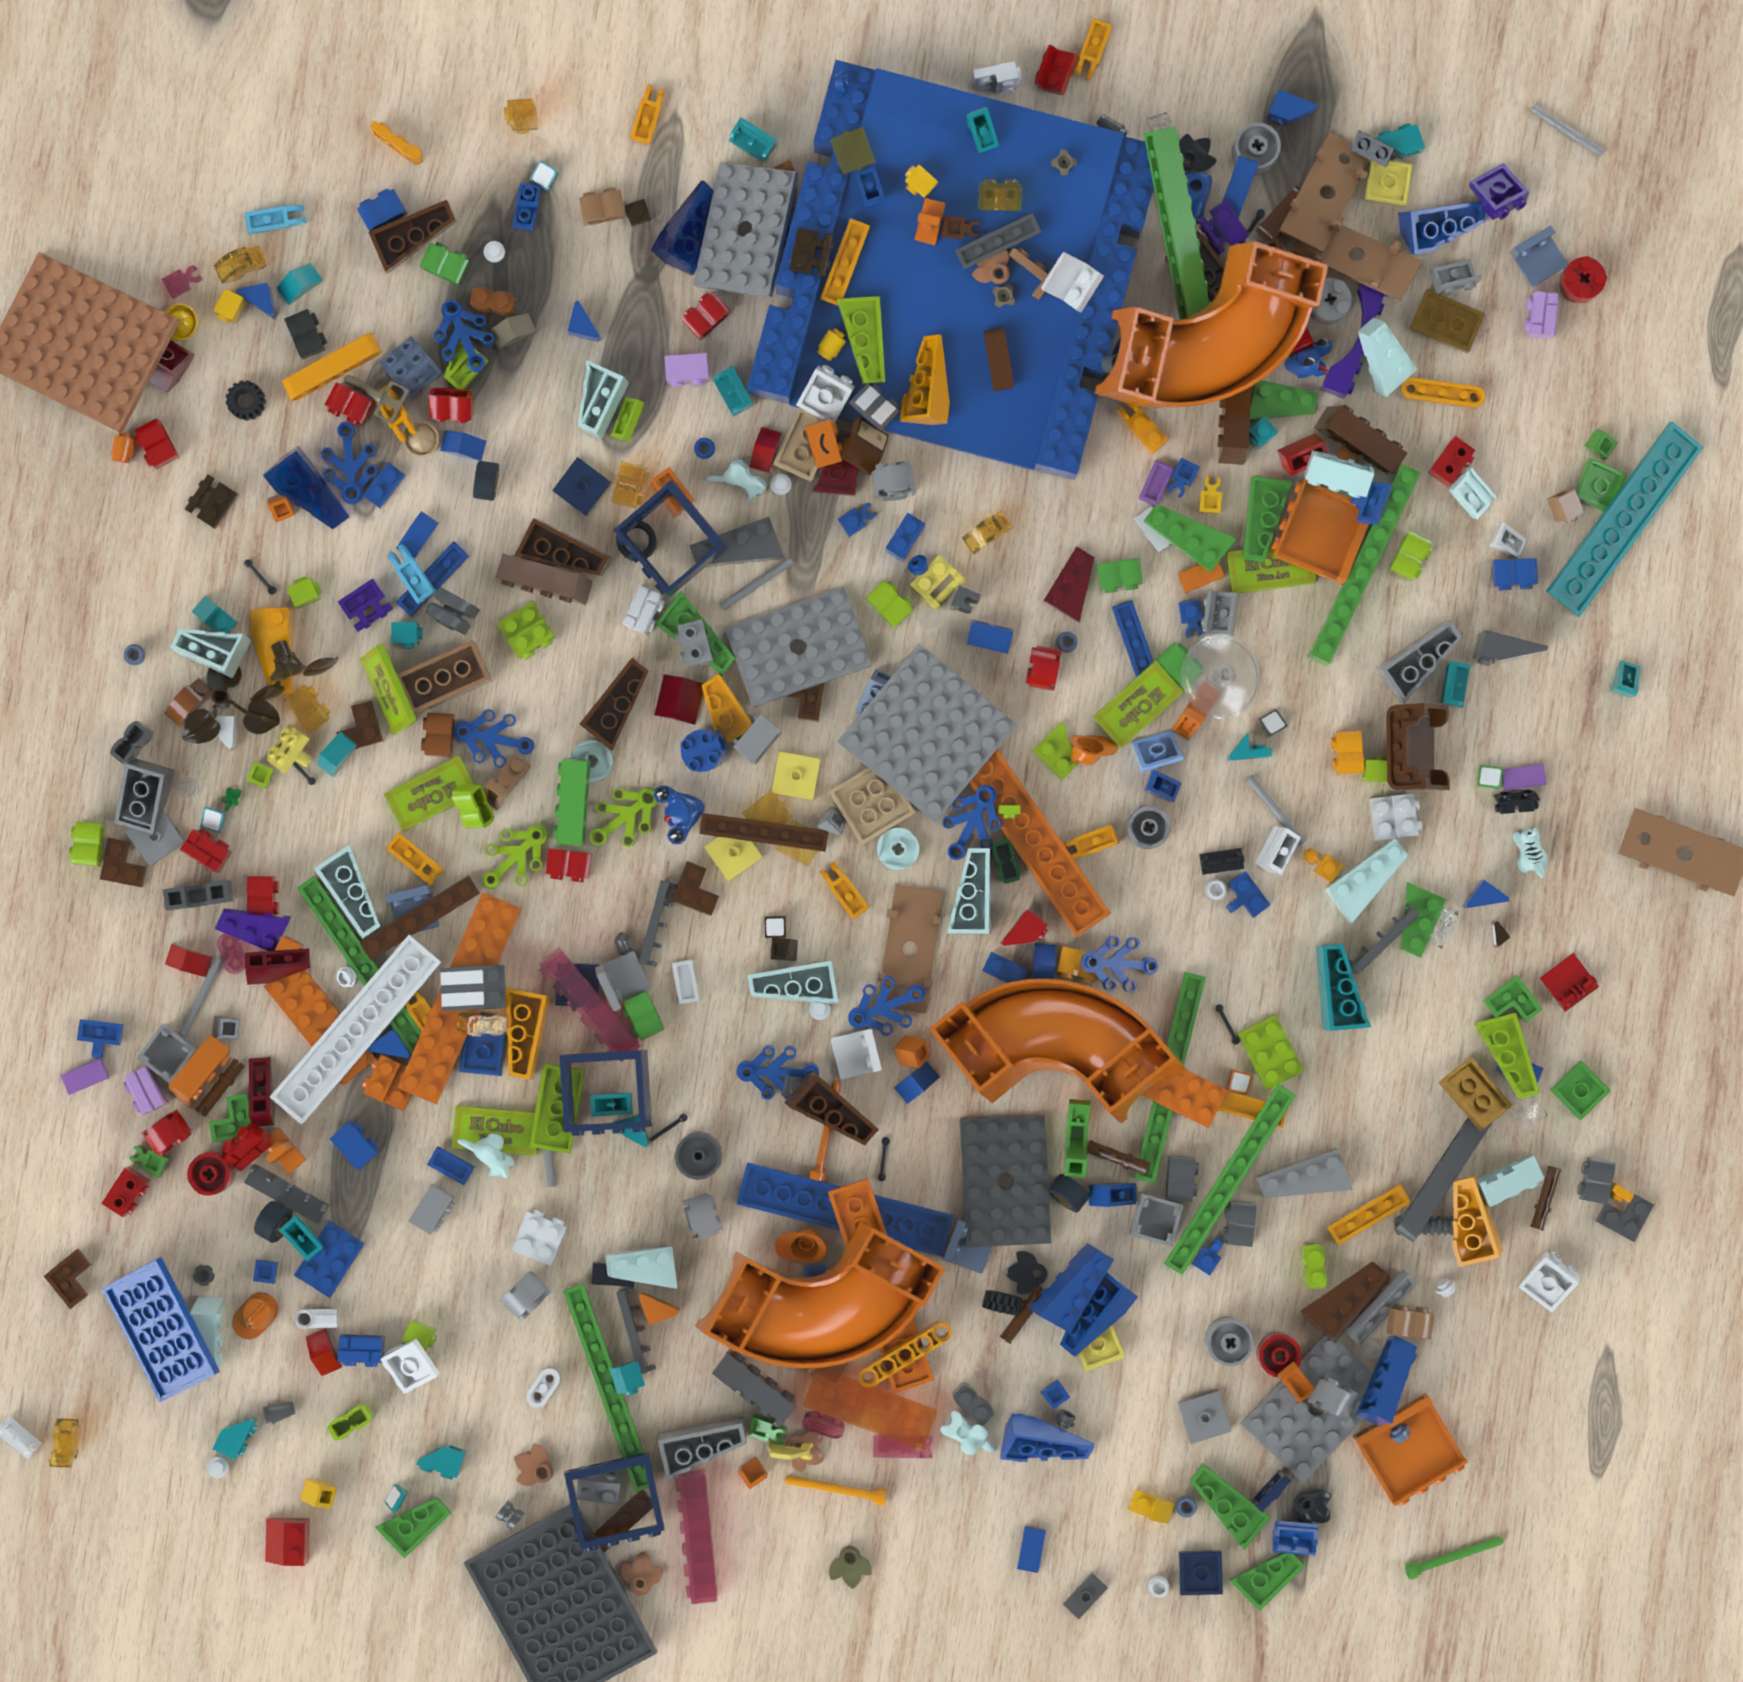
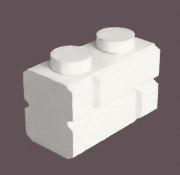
M639 585L622 624L644 635H647L648 631L652 632L656 621L653 619L657 612L661 613L665 601H662L663 595Z
M1274 826L1255 863L1270 873L1282 875L1301 837L1285 827Z

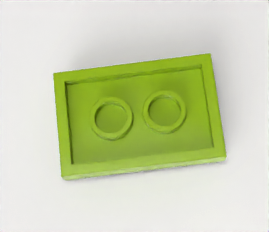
M1276 1015L1237 1033L1266 1091L1275 1087L1277 1083L1281 1084L1304 1072Z

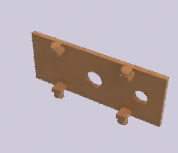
M1330 132L1322 148H1319L1316 153L1317 158L1296 199L1293 198L1290 204L1291 209L1279 232L1323 253L1334 230H1340L1343 223L1339 222L1360 178L1365 180L1368 174L1365 169L1370 160L1350 150L1352 143ZM1339 156H1348L1350 162L1342 164L1339 161ZM1323 187L1331 188L1334 192V197L1331 199L1323 198L1320 194V189Z
M1341 216L1339 222L1342 223L1343 220H1344V217ZM1343 225L1339 231L1334 230L1323 253L1295 240L1290 249V252L1298 256L1326 264L1328 269L1399 301L1402 300L1422 263V260L1400 251L1399 248L1402 243L1394 240L1391 246H1388ZM1360 250L1363 252L1364 258L1360 261H1353L1349 257L1350 251Z
M1634 808L1618 854L1641 862L1639 867L1647 870L1648 865L1696 882L1700 884L1699 889L1707 892L1709 887L1735 897L1743 875L1742 847L1726 842L1722 838H1716L1672 822L1663 816H1656ZM1642 832H1646L1650 836V841L1646 845L1639 842V835ZM1683 845L1688 846L1692 852L1690 859L1687 861H1682L1677 856L1678 848Z
M895 885L892 910L887 909L886 918H890L883 972H878L877 981H881L880 992L883 987L882 980L886 976H892L895 979V985L890 990L886 1001L898 997L897 988L903 984L907 985L909 989L914 984H920L925 988L926 995L920 1002L909 1001L893 1009L926 1013L929 988H932L933 983L931 973L938 925H941L942 917H940L942 891ZM907 941H912L917 946L916 954L911 957L905 956L902 952V945ZM890 979L885 980V984L887 986H891L892 981ZM913 991V996L920 997V992Z

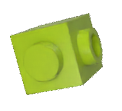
M306 576L295 580L294 585L287 587L294 607L297 609L321 600L319 594L322 593L319 583L317 581L314 582L311 578H306Z
M1373 756V760H1364L1365 773L1362 774V782L1388 783L1386 757Z
M412 1319L402 1341L408 1343L416 1338L424 1351H426L428 1347H433L437 1336L434 1335L436 1329Z

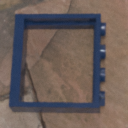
M672 480L614 529L617 534L615 538L622 547L626 545L630 550L628 554L635 563L639 561L643 565L642 572L649 579L652 577L657 582L655 587L662 595L666 593L670 597L728 548L726 543ZM673 495L715 545V548L669 586L627 533L667 498Z
M647 1049L559 1055L564 1132H571L572 1136L584 1135V1131H592V1135L605 1134V1130H612V1134L625 1133V1129H633V1132H645V1128L652 1127ZM635 1059L639 1121L575 1125L571 1063Z
M649 1452L565 1470L564 1476L580 1550L585 1549L586 1552L598 1549L599 1545L606 1544L607 1547L618 1545L621 1540L627 1539L628 1542L640 1540V1536L648 1534L649 1537L661 1535V1531H665ZM644 1464L657 1524L585 1540L573 1480Z

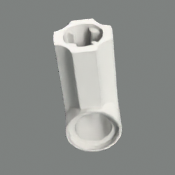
M304 1308L297 1312L294 1321L296 1326L301 1329L337 1328L338 1309ZM301 1313H307L310 1316L309 1324L301 1323L299 1319Z

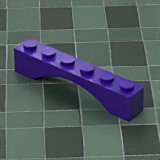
M1360 283L1357 295L1362 313L1361 329L1373 317L1376 318L1377 315H1381L1385 305L1381 302L1383 297L1388 295ZM1359 335L1351 351L1341 361L1328 369V374L1325 376L1321 391L1343 399L1347 394H1352L1355 382H1352L1355 374L1359 375L1363 364L1360 362L1364 352Z

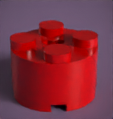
M1589 256L1577 258L1562 271L1560 275V291L1570 302H1590L1605 287L1607 275L1603 266L1597 260ZM1584 278L1586 281L1581 283L1579 280Z
M1039 645L1036 648L1032 647L1029 663H1033V667H1028L1026 684H1030L1029 687L1055 691L1062 649Z
M177 1109L141 1133L155 1154L158 1153L160 1157L174 1147L173 1143L176 1142L179 1145L192 1135L190 1133L191 1128Z
M215 1151L197 1156L189 1164L187 1170L189 1184L197 1193L205 1196L215 1195L227 1190L234 1179L233 1165L231 1166L223 1160L222 1153ZM212 1169V1172L215 1173V1176L210 1178V1175L207 1174V1171Z
M1272 1332L1263 1337L1257 1346L1256 1357L1259 1365L1273 1377H1278L1277 1375L1293 1361L1298 1367L1301 1365L1302 1355L1300 1346L1292 1337L1285 1333ZM1276 1351H1282L1283 1357L1281 1359L1279 1357L1276 1358Z

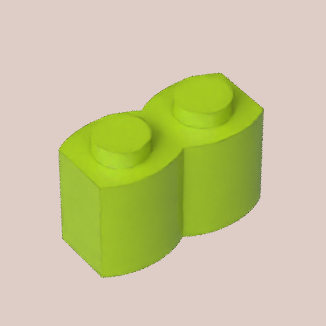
M1408 531L1388 570L1409 581H1412L1414 577L1418 579L1423 570L1421 566L1424 559L1427 560L1432 553L1433 548L1430 547L1432 542Z
M883 580L865 599L895 629L913 612L911 608L913 604L905 596L901 598L896 593L898 588L891 581L887 583Z
M460 784L452 791L453 802L459 809L461 821L466 828H486L494 821L493 810L489 803H487L486 793L481 784Z
M76 821L75 826H72L71 838L74 839V844L69 849V859L72 860V864L101 867L105 824Z
M1319 1243L1302 1244L1301 1259L1305 1265L1303 1268L1305 1285L1310 1289L1325 1288L1327 1273L1323 1267L1325 1262L1323 1247Z
M368 1402L360 1403L348 1413L336 1417L329 1423L327 1429L334 1441L346 1438L355 1429L366 1426L374 1418L375 1414Z

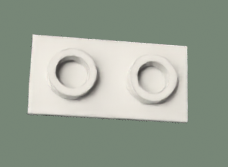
M11 1416L4 1423L0 1424V1437L28 1460L42 1444Z

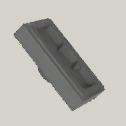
M1091 1572L1066 1599L1063 1605L1080 1619L1108 1587Z

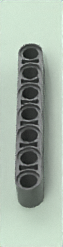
M1467 1117L1394 1229L1411 1242H1414L1491 1124L1480 1132Z

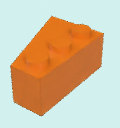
M209 1035L169 1083V1093L190 1108L194 1101L198 1100L207 1084H211L216 1078V1072L219 1068H224L230 1061V1049L212 1035Z

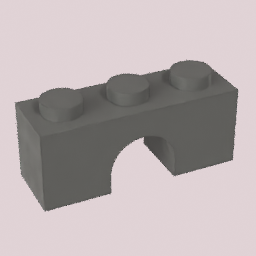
M230 880L163 889L166 911L234 902Z

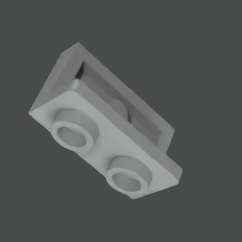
M1471 259L1435 267L1430 270L1437 295L1442 293L1451 295L1456 293L1458 289L1463 288L1465 291L1477 287L1476 284L1482 279L1481 275H1475Z
M1208 590L1204 598L1205 616L1201 620L1203 632L1214 635L1234 636L1239 594Z
M616 1470L578 1479L577 1500L619 1504L622 1471Z

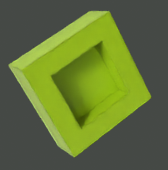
M254 761L246 781L267 789L275 769Z
M999 805V814H1003V818H1016V814H1021V806Z

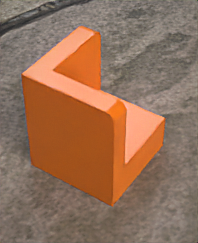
M905 1035L893 1048L899 1064L920 1069L931 1056L927 1043L922 1038Z
M756 1456L738 1468V1473L749 1490L768 1476V1473Z

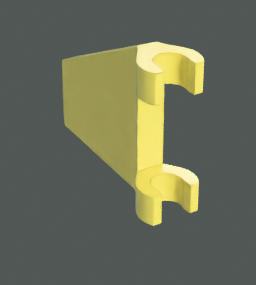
M771 1439L768 1444V1452L770 1457L792 1460L801 1457L802 1459L811 1460L813 1455H810V1449L813 1447V1444L804 1442L800 1448L779 1445Z

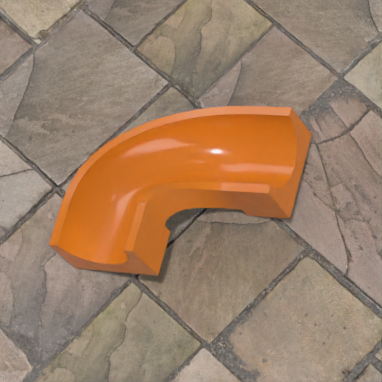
M1258 242L1233 245L1229 247L1218 295L1206 308L1181 320H1174L1172 317L1139 307L1113 310L1112 319L1118 321L1121 329L1120 349L1112 371L1105 381L1096 385L1095 394L1136 406L1165 409L1212 403L1248 389L1276 369L1299 342L1308 324L1312 308L1319 307L1328 265Z
M1026 979L994 987L978 995L967 1004L959 1003L929 1028L975 1089L991 1103H994L1028 1074L1040 1070H1055L1070 1074L1084 1081L1109 1114L1122 1124L1128 1119L1127 1112L1131 1105L1148 1088L1170 1075H1182L1187 1070L1163 1039L1130 1007L1100 990L1065 980Z
M860 1222L837 1265L828 1272L818 1276L804 1278L785 1276L736 1251L732 1258L733 1268L722 1294L710 1312L704 1318L697 1321L695 1327L705 1335L740 1354L742 1353L765 1363L793 1368H822L840 1365L857 1360L876 1351L901 1333L914 1318L921 1305L926 1306L946 1268Z

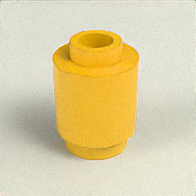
M836 328L833 331L829 329L818 345L817 353L829 361L833 357L836 358L847 341L844 339L845 334Z

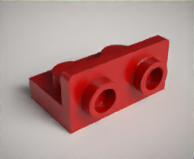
M1049 44L1043 54V60L1035 75L1034 83L1044 92L1064 96L1079 56L1076 53L1058 50Z

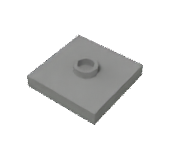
M164 810L154 835L132 828L125 831L149 866L154 865L185 842Z
M1218 1390L1178 1402L1190 1444L1232 1432Z

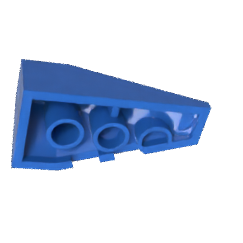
M1481 201L1398 212L1400 234L1413 255L1433 252L1445 243L1455 240L1461 234L1467 233L1485 223L1486 213L1480 207Z
M1107 1272L1072 1332L1065 1331L1060 1345L1072 1356H1077L1120 1319L1138 1296Z
M1012 1413L1005 1425L1000 1459L1017 1462H1028V1458H1040L1041 1461H1048L1050 1457H1060L1061 1460L1088 1459L1095 1444L1035 1417Z

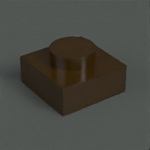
M644 199L624 205L631 227L651 221Z

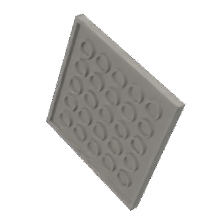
M918 643L837 742L936 823L1017 724Z

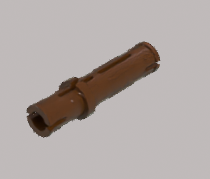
M234 1058L225 1072L220 1073L218 1081L198 1107L195 1108L198 1113L202 1111V1116L207 1117V1114L227 1088L234 1084V1079L245 1067L241 1062L236 1067L239 1060Z
M1090 1140L1087 1147L1088 1154L1121 1165L1123 1169H1132L1147 1175L1150 1168V1162L1133 1157L1131 1153L1125 1154Z
M1548 1166L1538 1204L1534 1206L1536 1210L1530 1227L1544 1231L1548 1212L1551 1213L1552 1210L1550 1205L1561 1169Z
M1036 1285L1028 1299L1023 1300L1020 1315H1015L1000 1335L1007 1343H1012L1013 1339L1032 1315L1033 1311L1028 1306L1032 1302L1035 1303L1042 1296L1040 1294L1043 1291L1041 1286Z

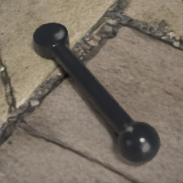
M1263 209L1257 211L1256 218L1247 230L1248 234L1251 233L1259 219L1265 216ZM1245 238L1244 240H1242L1241 242H1239V243H1237V244L1245 243V240H1246L1247 238Z
M250 559L245 560L244 565L249 567L268 588V593L274 595L277 591L276 588L264 579L252 565Z
M294 762L293 766L307 779L308 784L314 785L316 782L315 778L310 777Z
M1218 1004L1215 1010L1220 1013L1232 1037L1231 1042L1237 1045L1240 1043V1038L1235 1036L1223 1012V1005Z
M681 1114L679 1119L653 1135L649 1140L652 1142L680 1122L687 1121V1115Z
M888 1137L882 1139L883 1152L881 1170L878 1175L879 1181H885L886 1179L884 1172L887 1145L890 1143Z

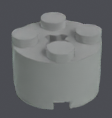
M1334 278L1325 279L1319 307L1312 308L1310 316L1323 325H1332L1339 322L1346 315L1351 307L1352 296L1345 282ZM1327 298L1333 301L1331 305H1329V302H1325Z
M900 461L896 465L890 466L887 463L875 466L876 470L872 471L871 475L874 498L876 500L879 497H883V501H898L907 499L906 494L916 495L914 470L909 465V461Z
M1153 806L1141 807L1128 818L1126 823L1127 836L1135 846L1141 849L1156 848L1162 845L1169 836V818L1159 808ZM1145 822L1148 825H1153V828L1151 829V834L1148 831L1145 832L1143 830V828L1145 827Z
M705 1193L682 1201L684 1205L688 1206L684 1208L690 1231H693V1234L696 1233L695 1236H692L694 1241L717 1235L719 1230H723L720 1217L715 1216L714 1213L717 1206L712 1195L708 1196Z
M530 1271L500 1301L522 1322L533 1309H536L551 1291Z
M1329 1377L1319 1379L1308 1403H1312V1406L1331 1417L1336 1415L1340 1421L1346 1423L1358 1400V1394L1348 1388H1339L1340 1383Z

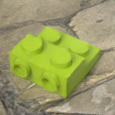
M533 601L497 623L519 659H529L535 655L534 651L540 647L544 649L553 643L552 639L556 638Z

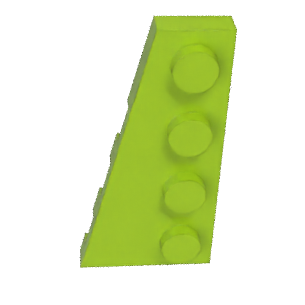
M880 296L837 299L862 383L885 382Z
M1512 1013L1475 1023L1476 1029L1517 1098L1521 1100L1540 1095L1517 1014Z

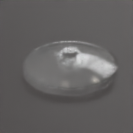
M1214 634L1199 640L1189 649L1182 664V684L1188 699L1199 711L1210 717L1228 719L1241 715L1255 704L1260 695L1263 682L1260 662L1249 645L1235 636Z

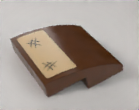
M862 417L854 418L851 437L844 439L841 458L866 474L871 475L872 471L876 470L875 466L880 463L889 434L880 431L875 425Z

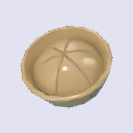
M424 420L413 422L417 430L415 435L409 433L406 427L404 434L407 440L403 445L411 455L425 457L436 450L439 443V433L430 422Z

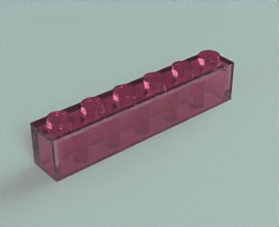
M560 947L556 948L539 962V965L542 967L539 969L541 974L546 979H552L555 983L553 988L560 996L564 994L568 998L566 1002L573 1012L578 1010L582 1015L580 1020L587 1028L590 1026L596 1032L593 1035L600 1044L605 1043L609 1047L607 1052L637 1050L641 1047L640 1042Z
M688 1471L684 1474H679V1478L675 1479L676 1491L681 1493V1500H678V1512L683 1513V1521H680V1532L685 1534V1542L682 1543L683 1556L687 1555V1564H684L685 1577H689L690 1584L686 1585L687 1598H691V1604L717 1602L718 1593L706 1471Z

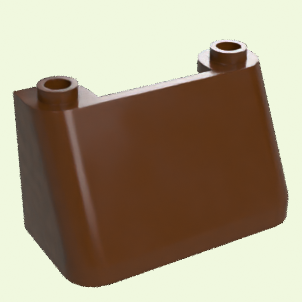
M1429 703L1393 705L1388 709L1386 715L1387 780L1392 789L1450 790L1448 773L1434 767V728L1442 727L1447 723L1449 718L1448 705Z

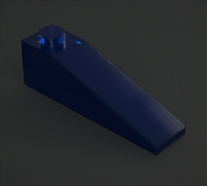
M700 181L659 233L651 249L664 263L689 275H694L697 269L714 191L705 181Z
M296 446L281 457L263 474L264 478L278 494L285 496L293 504L303 508L331 529L336 528L350 517L299 446Z

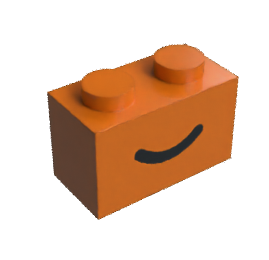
M824 419L804 425L813 460L817 468L842 461L841 443L836 442L835 435H838L835 422L831 423L829 419Z

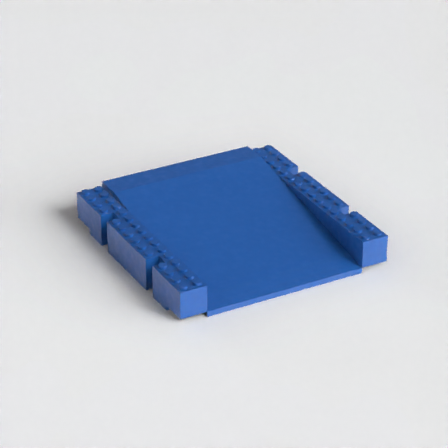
M835 60L814 137V153L831 157L830 164L827 167L812 162L807 163L775 282L776 294L793 298L790 310L769 305L747 386L748 393L798 408L799 406L796 404L818 365L821 367L827 365L834 370L833 374L840 378L842 375L847 376L853 381L852 385L855 386L838 419L854 423V418L862 417L870 422L849 404L851 399L867 383H862L839 306L820 299L851 218L870 225V229L844 298L880 296L885 382L875 384L883 390L881 395L888 400L891 397L899 404L897 409L900 411L884 431L1028 470H1037L1075 480L1078 475L1099 396L1095 394V391L1079 387L1082 376L1102 380L1105 371L1102 368V360L1106 355L1110 354L1118 324L1117 320L1112 319L1113 310L1122 309L1137 253L1136 248L1117 244L1119 234L1136 239L1140 238L1154 189L1145 141L1126 137L1120 132L878 68L874 70ZM840 71H844L850 77L851 87L848 88L846 93L838 92L835 87L834 76L839 74ZM987 107L999 146L979 154L972 132L967 126L966 114ZM1063 149L1067 150L1068 154L1077 160L1076 166L1071 167L1069 173L1065 176L1060 174L1058 168L1051 165L1052 159L1057 158ZM875 166L885 201L865 207L855 173ZM912 166H922L939 182L926 198L946 203L943 216L965 218V224L970 221L979 222L980 225H973L971 227V232L979 234V236L973 238L964 233L963 239L942 238L941 221L935 245L914 240L919 224V213L922 212L925 199L918 193L914 196L906 188L908 185L905 182L907 178L905 176L906 172ZM1033 213L1041 233L1006 249L1008 255L1013 248L1016 250L1022 248L1030 255L1028 259L1033 263L1036 261L1040 262L1047 268L1044 272L1048 274L1061 254L1065 252L1087 263L1104 275L1085 308L1082 312H1079L1065 301L1047 292L1039 300L1033 297L1032 294L1042 281L1010 256L1007 263L1010 276L1006 282L1002 284H996L992 281L981 283L972 276L973 271L979 268L978 265L975 264L963 269L955 250ZM797 228L819 231L817 240L820 241L824 240L825 233L833 234L832 242L834 245L833 250H830L828 260L830 266L826 271L825 277L817 275V267H812L811 275L790 271ZM816 248L814 259H820L822 249ZM997 269L995 271V275L997 277H1002L1003 271L1001 269ZM1011 285L1013 287L1012 295L1015 298V303L1011 306L1006 304L1002 305V307H996L994 304L996 300L995 295L992 292L993 288ZM1004 327L1014 388L994 392L983 331ZM836 328L845 334L844 339L847 341L837 357H833L829 361L817 353L818 345L829 329L833 331ZM937 334L942 335L950 402L947 424L926 425L901 422L902 399L904 393L908 394L911 382H909L910 375H914L918 365L916 358L923 337Z

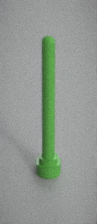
M1496 1537L1419 1564L1418 1562L1413 1563L1411 1561L1404 1564L1405 1571L1409 1580L1418 1578V1575H1421L1423 1571L1502 1545L1504 1540L1502 1537Z

